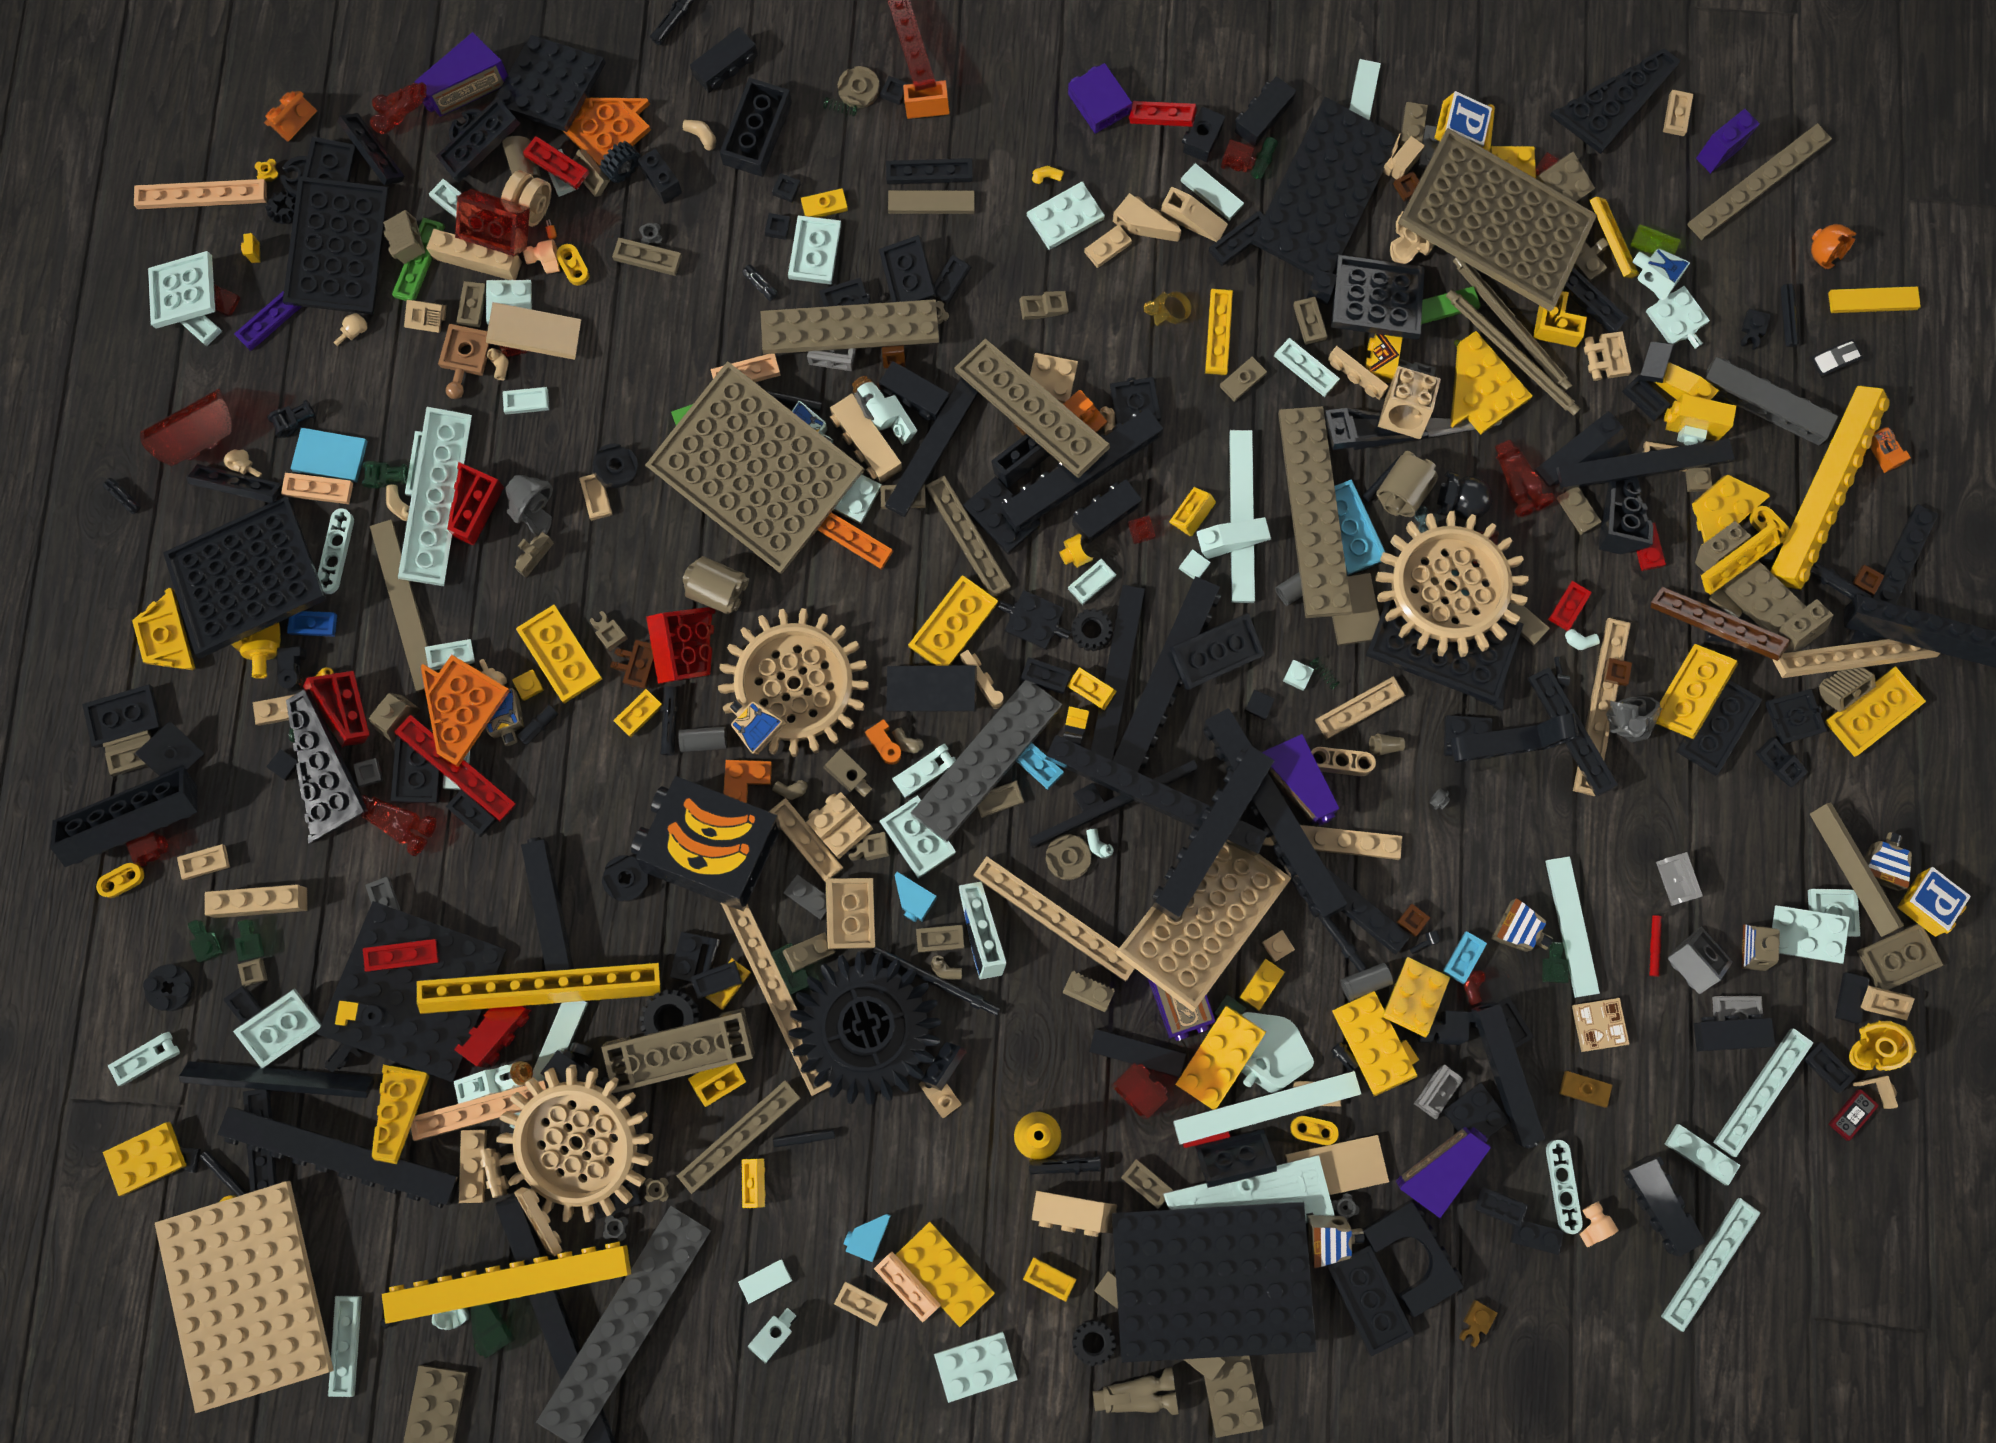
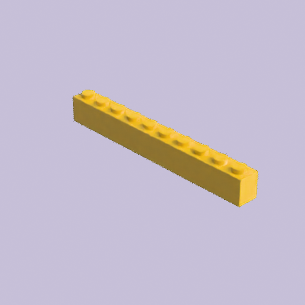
M1857 386L1770 571L1788 588L1802 590L1804 583L1809 580L1810 570L1819 558V551L1822 545L1827 541L1831 525L1836 522L1837 512L1845 502L1849 487L1854 483L1857 469L1862 466L1863 456L1872 444V437L1875 431L1880 427L1883 413L1888 410L1889 399L1884 389Z
M659 963L417 981V1005L420 1014L654 996V994L660 993Z
M620 1242L605 1244L606 1249L596 1251V1246L581 1249L582 1254L572 1256V1251L557 1254L558 1259L548 1260V1256L534 1258V1264L525 1265L524 1261L509 1263V1269L501 1270L499 1265L485 1268L486 1273L477 1275L476 1270L461 1273L462 1278L453 1279L452 1275L438 1277V1283L429 1284L428 1280L413 1282V1288L405 1289L404 1284L389 1287L390 1292L382 1294L385 1324L628 1276L631 1274L627 1245L620 1246Z

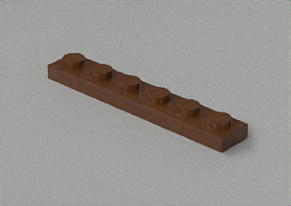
M1664 587L1659 590L1651 601V608L1776 661L1781 658L1790 643V639Z

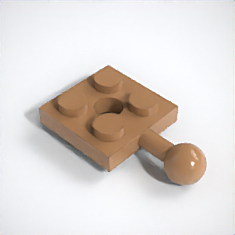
M449 324L438 365L440 368L455 370L453 382H450L446 387V394L451 399H459L464 393V388L461 385L464 372L483 376L488 358L487 352L491 347V344L486 343L488 331ZM463 346H471V351L468 354H461Z

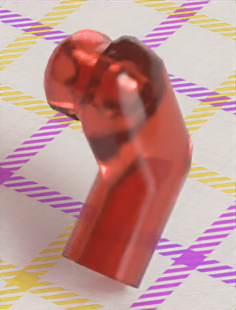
M1481 970L1472 971L1464 983V989L1471 1005L1482 1002L1478 988L1485 981L1486 976Z

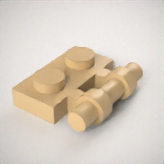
M1623 331L1601 334L1599 337L1600 343L1594 344L1593 337L1584 339L1585 355H1588L1590 364L1588 365V370L1592 374L1593 381L1601 380V371L1605 370L1607 378L1629 376L1632 371ZM1598 352H1602L1603 362H1598Z
M487 1148L481 1150L482 1160L480 1163L481 1167L485 1168L488 1180L486 1185L487 1189L491 1191L492 1198L508 1195L506 1189H509V1183L506 1175H502L500 1168L502 1165L499 1163V1160L502 1158L500 1153L496 1152V1149Z

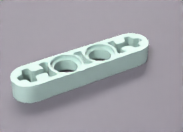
M343 508L335 510L331 515L317 574L325 594L335 593L339 588L354 525L353 515ZM344 515L347 521H343L341 525L338 519L343 518ZM341 535L343 537L342 544L334 546L332 544L333 538ZM333 556L337 557V565L328 567V559ZM329 579L332 581V585L329 584L326 588L323 582H327Z
M1553 1140L1547 1144L1546 1155L1558 1225L1565 1233L1576 1234L1582 1228V1216L1571 1152L1566 1142ZM1556 1144H1558V1147L1563 1148V1152L1560 1153V1161L1566 1160V1164L1554 1165V1161H1559L1558 1155L1552 1152L1556 1148ZM1559 1168H1564L1568 1172V1178L1563 1182L1559 1181L1556 1177V1172ZM1563 1192H1568L1572 1196V1202L1568 1206L1563 1205L1560 1201V1196ZM1574 1208V1212H1569L1570 1218L1576 1221V1224L1572 1225V1229L1569 1226H1565V1221H1568L1569 1218L1568 1213H1562V1209L1570 1210Z

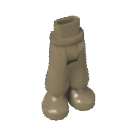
M1172 1367L1165 1368L1160 1378L1149 1375L1136 1380L1107 1386V1388L1103 1387V1390L1093 1391L1095 1411L1106 1410V1413H1110V1411L1115 1413H1156L1160 1409L1165 1408L1171 1415H1179L1176 1392L1159 1396L1156 1394L1158 1391L1175 1390Z

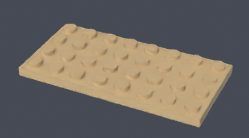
M1225 843L1181 917L1175 921L1152 906L1116 954L1194 1012L1291 880V877L1260 854L1253 856Z

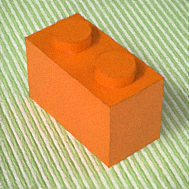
M946 80L903 85L907 119L950 114Z

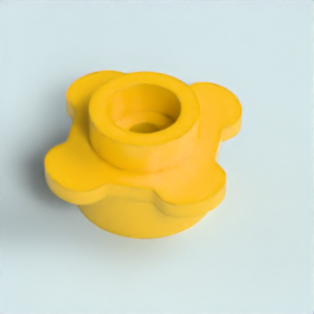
M269 159L267 162H257L255 164V169L258 171L257 179H264L270 182L278 177L279 173L275 168V160Z

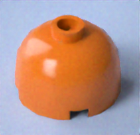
M1840 224L1829 225L1823 230L1821 228L1818 229L1812 237L1814 241L1811 246V254L1814 260L1825 269L1832 268L1835 265L1831 262L1838 257L1841 260L1850 250L1855 241L1852 236H1855L1856 233Z

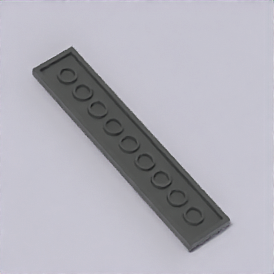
M669 1207L631 1268V1274L626 1276L536 1423L568 1443H581L711 1230L674 1207Z

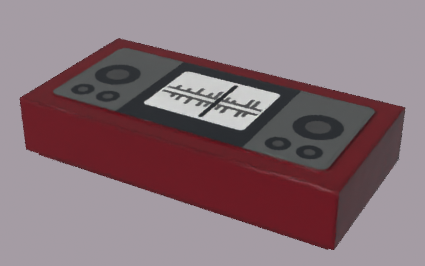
M1857 1089L1828 1125L1846 1141H1850L1879 1105L1861 1089Z

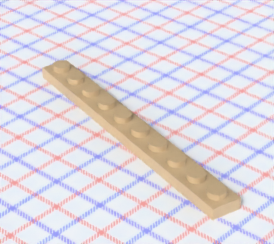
M721 903L792 1053L794 1048L802 1044V1040L789 1037V1030L801 1027V1023L794 1021L790 1017V1011L797 1010V1007L748 904L743 912ZM793 1056L799 1070L808 1061L807 1056ZM815 1070L806 1074L801 1072L811 1096L831 1087V1084L826 1082L823 1086L815 1088L813 1083L818 1073Z

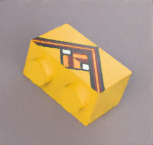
M1375 334L1374 338L1370 337L1367 350L1371 351L1370 358H1366L1364 367L1383 382H1392L1398 367L1402 337Z

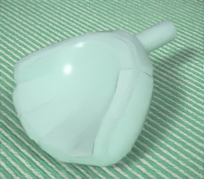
M467 1308L432 1314V1324L439 1329H455L469 1320V1311Z

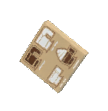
M1620 998L1572 1005L1581 1052L1629 1045Z

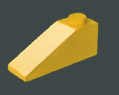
M1670 362L1663 383L1654 382L1676 400L1683 394L1711 400L1719 391L1701 376Z

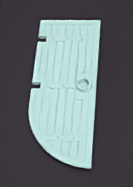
M1319 1155L1277 1165L1276 1172L1211 1188H1207L1206 1183L1164 1193L1169 1209L1304 1202L1306 1223V1214L1313 1213V1215L1335 1216Z

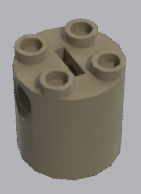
M1405 451L1377 490L1376 495L1384 509L1394 516H1415L1438 481L1437 472L1434 470L1436 465L1428 459L1423 461L1412 452Z
M702 556L690 564L684 573L685 597L725 614H730L733 610L737 611L742 600L739 596L741 591H745L749 578L745 577L743 572L736 571Z

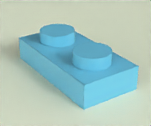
M1031 743L1017 759V762L1049 790L1064 775V772L1055 763L1046 760V755Z
M1467 931L1464 932L1443 972L1464 984L1487 943Z

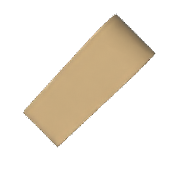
M1316 747L1311 751L1312 755L1319 754L1323 757L1324 762L1317 764L1321 772L1366 776L1376 765L1374 756L1368 752ZM1336 757H1343L1346 761V766H1339L1336 763ZM1360 759L1366 760L1369 768L1362 769L1358 761Z

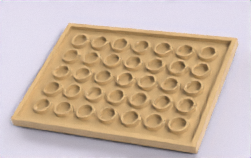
M285 1181L155 1222L195 1413L334 1371L291 1181Z

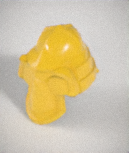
M1892 1021L1868 1023L1865 1027L1859 1029L1861 1039L1852 1046L1849 1059L1852 1065L1859 1069L1872 1070L1876 1066V1069L1879 1071H1890L1901 1068L1903 1065L1911 1062L1910 1060L1916 1053L1915 1041L1911 1032L1903 1025Z

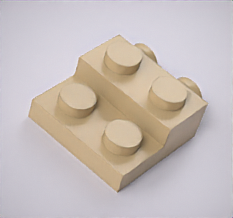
M841 792L838 795H830L826 799V805L821 810H813L808 816L809 820L806 822L838 859L873 830L872 826Z

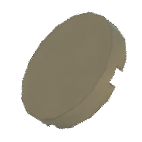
M856 66L853 69H847L839 77L837 84L839 96L848 106L858 109L865 108L873 104L880 93L879 80L875 72L869 68Z
M1070 834L1055 838L1046 851L1048 869L1054 876L1062 880L1080 878L1087 872L1091 864V851L1088 844L1082 838Z

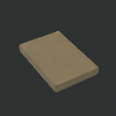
M1370 573L1347 577L1352 613L1351 615L1332 616L1338 646L1372 640L1379 621V614Z
M1919 924L1857 950L1874 986L1885 990L1892 989L1943 966L1926 930Z

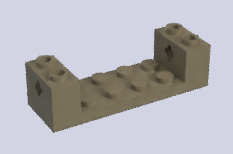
M1734 521L1700 546L1695 564L1706 572L1747 542L1751 535ZM1759 560L1721 587L1761 628L1790 639L1789 646L1785 650L1786 653L1800 651L1827 630L1833 618V614L1818 599L1806 607Z
M744 1008L721 1013L717 1018L632 1039L628 1036L608 1041L601 1047L609 1081L614 1077L619 1079L617 1087L612 1093L749 1060L755 1054Z

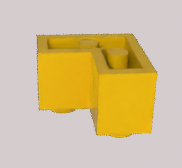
M1562 291L1556 306L1551 312L1539 305L1534 339L1577 347L1584 336L1587 317L1565 313L1569 292Z

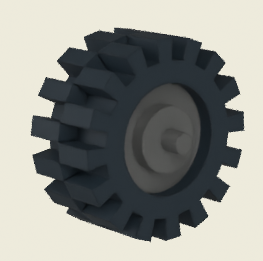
M624 141L619 142L618 146L616 144L613 145V149H609V153L603 156L604 160L600 162L602 164L600 165L601 171L612 182L620 183V181L623 182L625 180V177L629 178L631 172L634 173L636 171L634 168L639 166L637 159L641 155L628 142Z

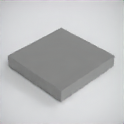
M1762 996L1712 997L1713 1015L1716 1017V1021H1725L1724 1016L1739 1015L1740 1020L1748 1019V1015L1763 1014Z

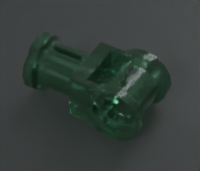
M366 461L363 463L365 480L362 481V486L382 488L390 485V482L407 484L408 467L406 464H402L401 467H390L387 463Z

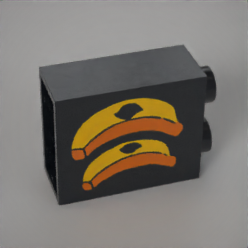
M675 776L670 788L661 786L657 790L651 804V812L657 815L650 829L641 827L637 831L632 842L631 852L637 854L636 860L642 872L744 912L781 831L778 816Z

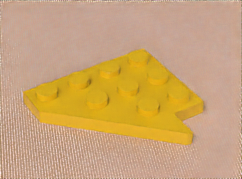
M1475 331L1459 342L1457 346L1450 426L1454 428L1467 418L1481 435L1529 401L1532 395L1479 333Z

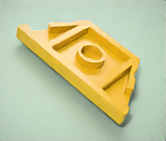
M1730 475L1723 476L1692 503L1694 514L1697 517L1698 531L1702 532L1704 543L1734 521L1739 524L1770 497L1769 494Z
M168 588L164 591L166 594L157 602L153 601L145 612L140 613L132 620L142 660L150 665L195 670L175 590Z

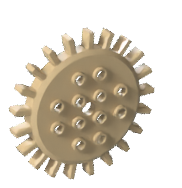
M1449 511L1446 518L1447 526L1437 527L1433 514H1428L1425 519L1428 530L1423 533L1419 531L1412 521L1409 522L1406 529L1413 539L1406 543L1401 537L1394 535L1390 542L1401 551L1399 557L1383 552L1380 559L1385 564L1394 566L1393 573L1378 572L1376 575V581L1392 583L1391 591H1383L1377 597L1378 602L1394 600L1397 608L1390 610L1386 614V621L1394 620L1402 615L1407 624L1402 626L1399 636L1401 638L1407 636L1413 628L1422 633L1417 643V649L1422 650L1427 645L1429 637L1439 640L1438 656L1442 657L1448 649V642H1457L1460 656L1465 657L1468 653L1467 640L1474 638L1481 651H1486L1489 643L1484 633L1489 630L1502 641L1507 633L1497 622L1503 618L1509 623L1516 625L1520 616L1508 610L1507 607L1509 603L1524 606L1528 598L1512 593L1513 586H1523L1529 581L1528 576H1512L1510 568L1519 566L1524 560L1523 557L1515 556L1507 560L1502 553L1508 549L1512 539L1509 537L1500 544L1495 545L1489 538L1494 534L1496 525L1493 523L1489 525L1484 534L1473 530L1476 524V515L1473 514L1468 518L1466 528L1455 526L1456 516L1454 511ZM1447 551L1449 556L1445 557L1441 552ZM1421 560H1427L1428 565H1423ZM1472 562H1477L1479 567H1473ZM1456 570L1458 571L1459 575L1454 576L1452 575L1451 571ZM1431 579L1438 580L1439 584H1432ZM1482 581H1487L1489 586H1483ZM1445 582H1455L1457 589L1454 591L1447 590ZM1416 588L1418 593L1414 594L1410 589ZM1467 590L1469 595L1465 596L1461 591ZM1441 599H1447L1449 604H1443ZM1426 607L1428 613H1423L1421 608ZM1472 610H1478L1479 615H1474L1472 613ZM1456 618L1458 619L1459 623L1454 624L1452 623L1451 619Z
M801 608L799 613V622L788 624V615L785 610L779 609L780 625L770 628L768 620L761 615L758 617L759 624L764 632L755 637L750 630L743 627L741 633L750 642L746 648L742 650L736 645H728L727 649L729 652L739 657L736 666L720 664V670L723 673L734 675V683L719 685V692L723 694L735 692L736 698L746 706L752 701L760 704L762 700H767L768 705L765 708L787 722L769 744V752L771 754H776L780 740L790 741V753L792 757H797L799 752L798 741L807 739L809 740L811 750L814 753H818L819 744L816 741V736L824 732L834 744L838 743L837 734L831 727L839 721L845 727L852 729L854 723L844 715L847 707L862 711L865 707L864 703L860 700L851 698L852 690L863 691L869 689L868 682L863 680L854 681L852 675L855 671L866 669V661L859 660L849 663L847 658L849 654L856 652L860 648L858 642H851L842 648L837 641L844 636L846 632L845 627L840 625L832 635L827 634L823 631L828 623V616L825 614L820 616L815 627L806 625L808 613L804 608ZM799 646L802 648V651L800 653L794 652V649ZM774 652H779L780 657L774 659L772 657V654ZM827 662L829 667L822 669L821 664ZM806 668L807 673L802 675L799 673V670ZM784 673L785 678L783 680L777 679L778 674ZM761 678L763 679V684L756 685L755 681ZM798 678L801 681L800 686L797 689L789 688L788 682L790 679ZM832 683L834 684V689L827 690L826 686ZM806 689L812 690L810 696L804 694ZM788 694L790 695V700L783 701L782 697ZM733 702L723 706L725 714L733 713L729 709ZM812 710L818 712L816 717H810L809 713ZM789 716H795L796 719L793 723L787 721Z
M570 1065L566 1068V1082L559 1083L554 1068H550L544 1072L548 1088L543 1090L534 1077L525 1082L526 1087L534 1096L530 1101L518 1092L511 1096L510 1100L521 1108L522 1111L519 1116L506 1111L500 1117V1120L514 1125L515 1128L513 1134L506 1132L501 1133L497 1137V1142L513 1144L514 1152L503 1156L499 1163L500 1165H508L516 1162L520 1172L515 1173L508 1181L509 1185L518 1184L521 1180L525 1179L531 1186L530 1190H534L536 1194L538 1193L546 1198L542 1210L547 1214L553 1209L555 1203L564 1205L562 1213L563 1222H568L573 1217L574 1206H582L585 1222H590L595 1217L593 1204L597 1202L600 1203L606 1216H609L615 1211L614 1204L609 1197L611 1194L615 1193L625 1204L633 1198L632 1194L622 1185L625 1180L639 1187L646 1180L645 1177L633 1171L632 1168L634 1163L648 1166L652 1162V1156L637 1153V1144L649 1143L653 1139V1134H636L634 1127L635 1124H640L648 1115L646 1112H640L634 1116L629 1115L625 1107L634 1100L636 1095L633 1092L625 1095L621 1101L612 1095L619 1081L616 1077L606 1083L603 1089L595 1085L598 1077L597 1068H592L586 1076V1082L577 1081L576 1065ZM570 1100L576 1102V1107L570 1105ZM593 1106H597L599 1108L598 1113L594 1112ZM544 1118L549 1119L550 1125L544 1123ZM566 1123L572 1125V1130L567 1129ZM589 1128L595 1131V1135L589 1133ZM611 1134H616L618 1140H613ZM573 1136L581 1138L583 1142L582 1147L578 1148L572 1144ZM540 1140L546 1143V1147L540 1145ZM562 1146H566L569 1151L567 1153L564 1152ZM585 1151L591 1153V1158L585 1156ZM607 1157H612L614 1159V1163H610L607 1160ZM559 1168L564 1170V1175H561L558 1172ZM581 1174H585L587 1180H583Z

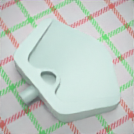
M1246 1012L1242 1014V1016L1266 1031L1241 1071L1247 1076L1243 1081L1244 1085L1251 1087L1255 1082L1266 1091L1277 1093L1313 1067V1058L1299 1030L1290 1020L1280 1016Z

